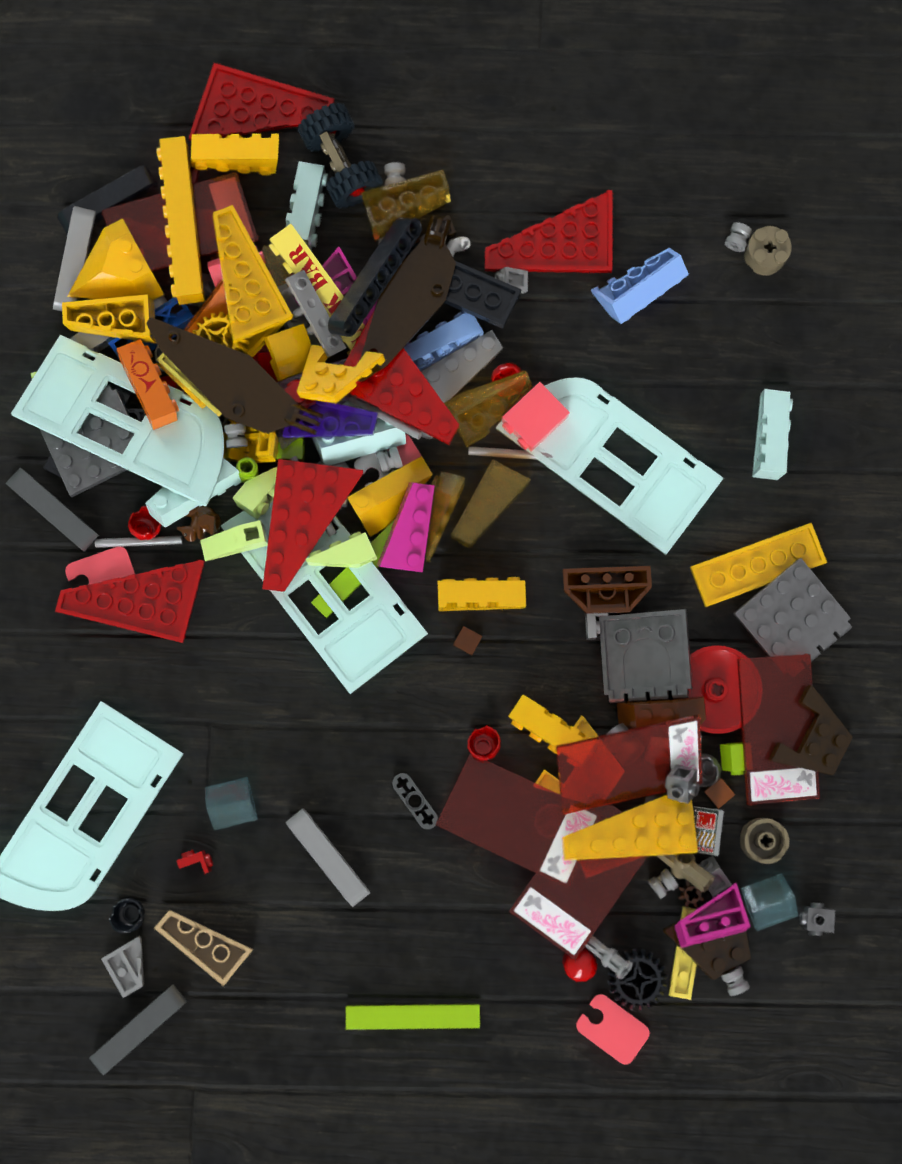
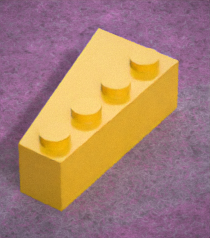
M192 134L191 167H195L198 170L213 168L220 172L237 170L243 174L250 172H259L261 175L275 174L278 161L279 134H271V138H261V134H252V137L243 138L239 134H231L226 138H222L220 134Z
M148 294L62 302L63 324L70 331L134 341L141 339L142 342L157 344L147 326L148 319L155 318L154 301Z
M508 577L507 580L499 581L498 578H485L486 581H477L476 578H467L464 581L443 579L438 581L439 611L525 609V580H520V577Z
M525 695L521 696L508 716L512 720L510 724L521 731L523 728L531 732L529 734L531 738L539 743L541 740L549 744L547 747L549 750L557 755L560 752L567 756L566 761L575 767L578 764L584 767L598 745L596 740L590 736L589 738L585 737L586 735L574 726L567 725L563 719L553 713L550 714L547 709Z

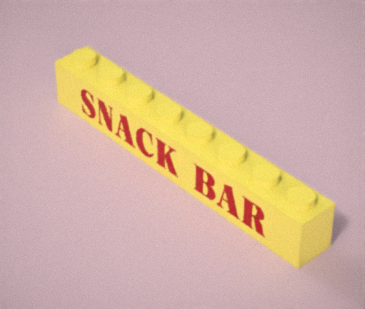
M289 224L269 239L271 242L269 248L275 256L280 254L285 261L282 265L289 275L292 272L296 274L302 270L305 271L329 317H331L344 296L293 225ZM363 323L352 337L340 336L349 349L347 352L348 356L365 327Z

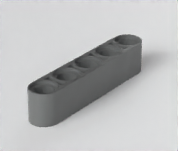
M21 467L6 482L13 491L84 552L99 536Z
M173 984L89 1059L104 1076L181 1008L187 1000Z

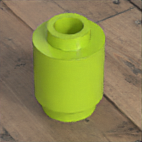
M245 457L237 462L236 469L239 470L238 475L243 483L259 475L258 465L254 459Z

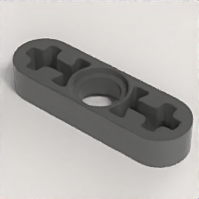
M400 773L396 775L392 782L393 788L416 821L424 829L434 828L438 822V816L408 774ZM399 777L408 779L406 785L409 790L412 786L415 788V791L410 792L406 798L402 795V793L406 792L404 788L397 787L399 783L397 779ZM412 795H419L421 797L422 803L417 808L409 804V798ZM425 804L428 809L424 810L426 814L434 816L432 819L433 824L431 825L428 823L423 824L424 816L421 813L417 816L415 811L421 810Z

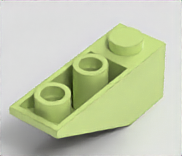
M277 467L246 481L233 497L240 509L257 520L267 512L269 505L274 499Z
M260 520L238 525L200 540L205 561L268 546L265 528Z
M356 532L350 535L349 540L343 543L336 541L330 544L329 549L323 552L316 550L310 553L306 562L310 566L359 568L377 560V557L366 532L362 534L361 532Z

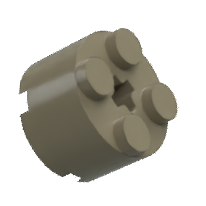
M774 226L757 229L744 250V258L747 265L760 275H771L780 270L791 254L792 247L788 233Z
M755 818L743 826L740 834V845L743 852L750 859L764 864H771L779 861L787 852L789 836L786 829L777 821L768 818ZM763 835L764 837L768 838V841L765 842V846L764 844L760 843V839H763Z

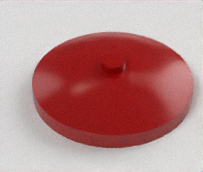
M708 646L690 654L693 689H688L689 697L705 698L706 719L699 726L698 730L722 734L735 731L749 722L759 707L762 695L761 679L754 664L741 652L726 646Z

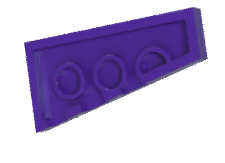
M315 400L316 403L308 408L324 414L323 418H318L306 412H303V415L320 422V426L317 427L300 420L299 424L316 430V435L294 426L285 427L282 435L283 438L374 436L379 414L341 404Z

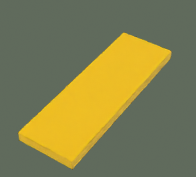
M811 522L691 566L690 569L706 608L768 585L799 558H802L810 569L826 564L827 560Z

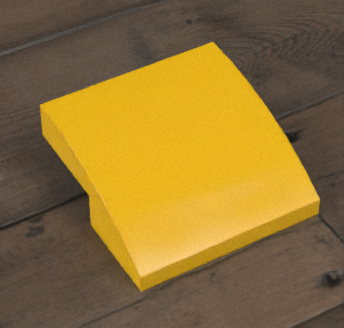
M304 323L264 338L272 357L270 364L278 382L303 373L312 346Z

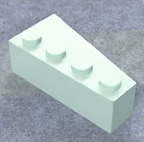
M299 161L294 181L296 194H291L290 211L292 213H287L286 227L292 224L312 251V247H316L317 244L315 229L316 226H320L321 214H318L319 207L324 205L325 194L322 193L323 186H327L328 173H325L324 165Z
M764 389L760 394L752 477L778 480L787 473L788 433L791 426L789 412H791L793 406L790 392Z
M380 418L377 420L374 436L312 437L323 465L329 466L406 444L405 432Z
M224 458L211 498L223 494L227 488L242 482L238 475L239 470ZM162 487L145 503L149 514L164 527L186 516L195 507L203 506L165 487Z

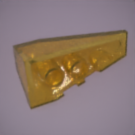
M522 371L462 392L444 402V404L459 423L460 427L457 432L465 446L468 447L486 437L491 432L489 429L497 421L501 422L503 415L533 389L528 373Z
M441 471L440 476L435 475L431 484L435 487L426 550V562L429 563L465 487L464 477Z

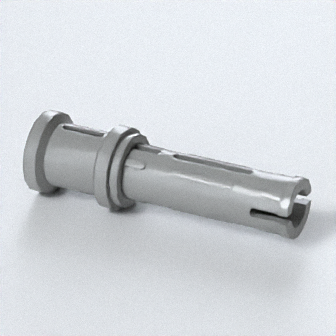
M590 933L582 943V945L601 959L604 967L612 969L619 979L625 977L632 967L631 961L624 960L618 955L616 949H609Z

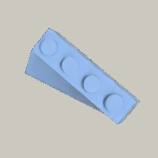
M668 248L645 260L644 266L632 267L627 270V275L617 280L614 277L607 281L608 285L601 289L597 286L591 289V291L610 317L622 324L689 275L680 254Z
M461 311L450 322L443 321L430 333L428 331L421 333L417 336V340L412 343L408 342L404 349L419 370L422 371L481 337L483 330L475 316Z

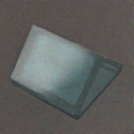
M248 777L205 787L206 810L214 830L258 820Z
M783 874L741 888L756 931L798 917L795 896Z

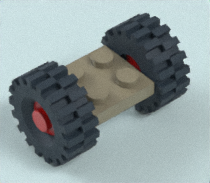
M332 103L328 107L325 105L320 110H314L313 114H308L307 118L303 119L301 124L298 125V131L308 150L318 152L322 149L326 155L329 154L332 160L329 163L336 176L329 179L330 181L327 182L326 188L335 206L340 209L342 207H352L357 203H362L365 199L368 200L371 198V195H375L383 186V181L372 161H361L358 164L354 163L351 165L340 144L342 139H346L349 136L348 134L353 132L352 129L355 128L344 104L341 105V103L336 105Z

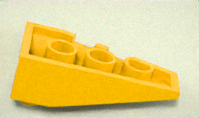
M421 456L347 497L371 537L385 529L396 518L409 483L425 484L433 474Z

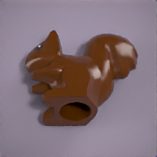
M197 506L185 516L192 518L191 524L177 527V530L182 532L188 542H194L197 536L198 539H205L206 532H209L211 535L220 533L221 519L220 515L216 514L212 508Z

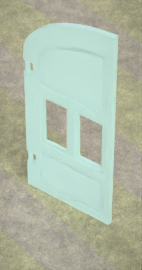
M60 335L13 409L12 416L203 506H207L216 487L224 456V435L219 417L209 407L205 406L202 409L189 395L168 385L170 389L169 398L170 400L175 399L179 411L176 412L177 421L155 430L152 429L146 415L142 422L97 402L108 382H112L135 393L122 364ZM85 353L95 357L94 361L84 357ZM183 398L192 404L189 406L180 402V400ZM89 413L134 433L123 454L78 434Z
M566 378L545 385L570 414L532 452L528 448L526 451L666 555L723 480V477L700 460H697L688 451L615 397L609 395L594 382L584 378ZM601 394L610 402L606 405L597 397ZM501 421L496 429L519 445L516 435L514 433L509 434L503 428L502 424L504 423ZM617 427L657 456L643 476L603 447ZM542 453H548L554 458H547ZM594 457L634 486V489L620 507L580 477ZM685 457L695 464L694 468L683 462Z
M273 501L269 505L267 512L258 518L264 525L267 541L269 539ZM243 511L222 524L221 527L225 531L238 525L258 520ZM336 516L332 521L339 528L336 530L337 533L329 537L325 530L311 553L316 550L323 552L329 549V545L336 541L343 543L349 540L350 533ZM268 546L241 552L263 581ZM305 560L285 592L270 591L350 694L428 634L372 562L359 568H349L370 594L349 611L319 573L326 566H310ZM307 580L312 583L339 618L319 635L288 596ZM398 604L404 611V614L400 616L393 606Z
M100 701L0 855V898L26 908L44 911L67 910L85 903L99 887V884L108 873L184 753ZM74 764L95 777L68 821H65L48 810L46 806ZM160 775L162 778L156 787L151 786L156 776ZM107 785L128 798L101 842H98L79 830V827ZM96 869H99L101 873L94 882L91 880V877Z

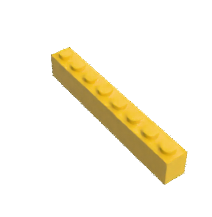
M185 136L159 139L160 148H157L158 160L162 161V167H159L160 179L164 180V186H161L162 199H166V205L163 206L164 218L168 219V225H165L166 238H170V245H167L168 257L172 258L169 272L170 277H174V284L171 285L172 296L177 298L179 305L205 302L187 141Z

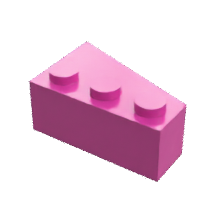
M340 247L322 265L343 295L347 293L357 276Z
M735 883L680 920L674 927L680 946L683 948L741 933L751 926L737 883Z

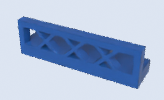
M176 297L155 309V317L163 316V322L183 330L193 318L186 304L181 305L183 310L178 313H170L171 308L178 303ZM110 337L107 339V342L118 357L117 347L114 343L121 338ZM127 340V344L134 342V340ZM143 342L144 346H149L151 352L155 350L158 345L154 343Z

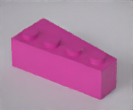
M409 483L377 566L423 572L434 485Z

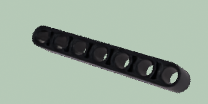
M398 217L393 222L330 317L328 330L331 334L352 337L357 332L421 234L422 224L419 219Z

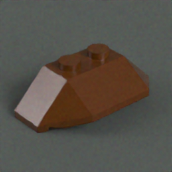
M651 566L563 569L564 592L586 614L631 612L652 588Z
M704 697L617 703L619 724L624 723L632 732L631 737H636L644 746H647L650 736L669 738L670 726L697 721L698 729L706 719Z

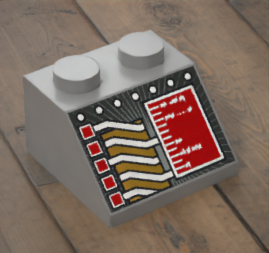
M693 806L698 853L718 856L724 811Z

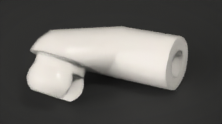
M466 237L451 239L447 247L453 257L456 252L468 249L471 243Z

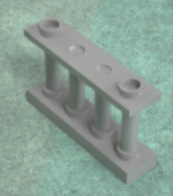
M302 270L286 278L287 284L285 283L278 287L293 314L292 319L283 325L285 330L304 323L311 345L322 346L327 357L344 350L346 346L340 335H333L328 330L330 317L305 271Z

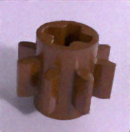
M685 880L683 888L678 887L681 895L677 899H684L685 907L692 903L696 908V902L705 900L701 897L702 892L694 885H690L687 880ZM693 890L696 895L689 898L686 892Z

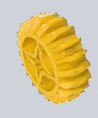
M220 312L217 317L215 313H211V319L203 317L204 323H197L199 330H192L193 334L206 339L209 337L211 341L218 343L214 339L216 337L222 340L227 347L245 354L248 353V350L244 348L250 345L247 339L234 343L233 347L231 346L232 335L228 314L225 316L223 312Z

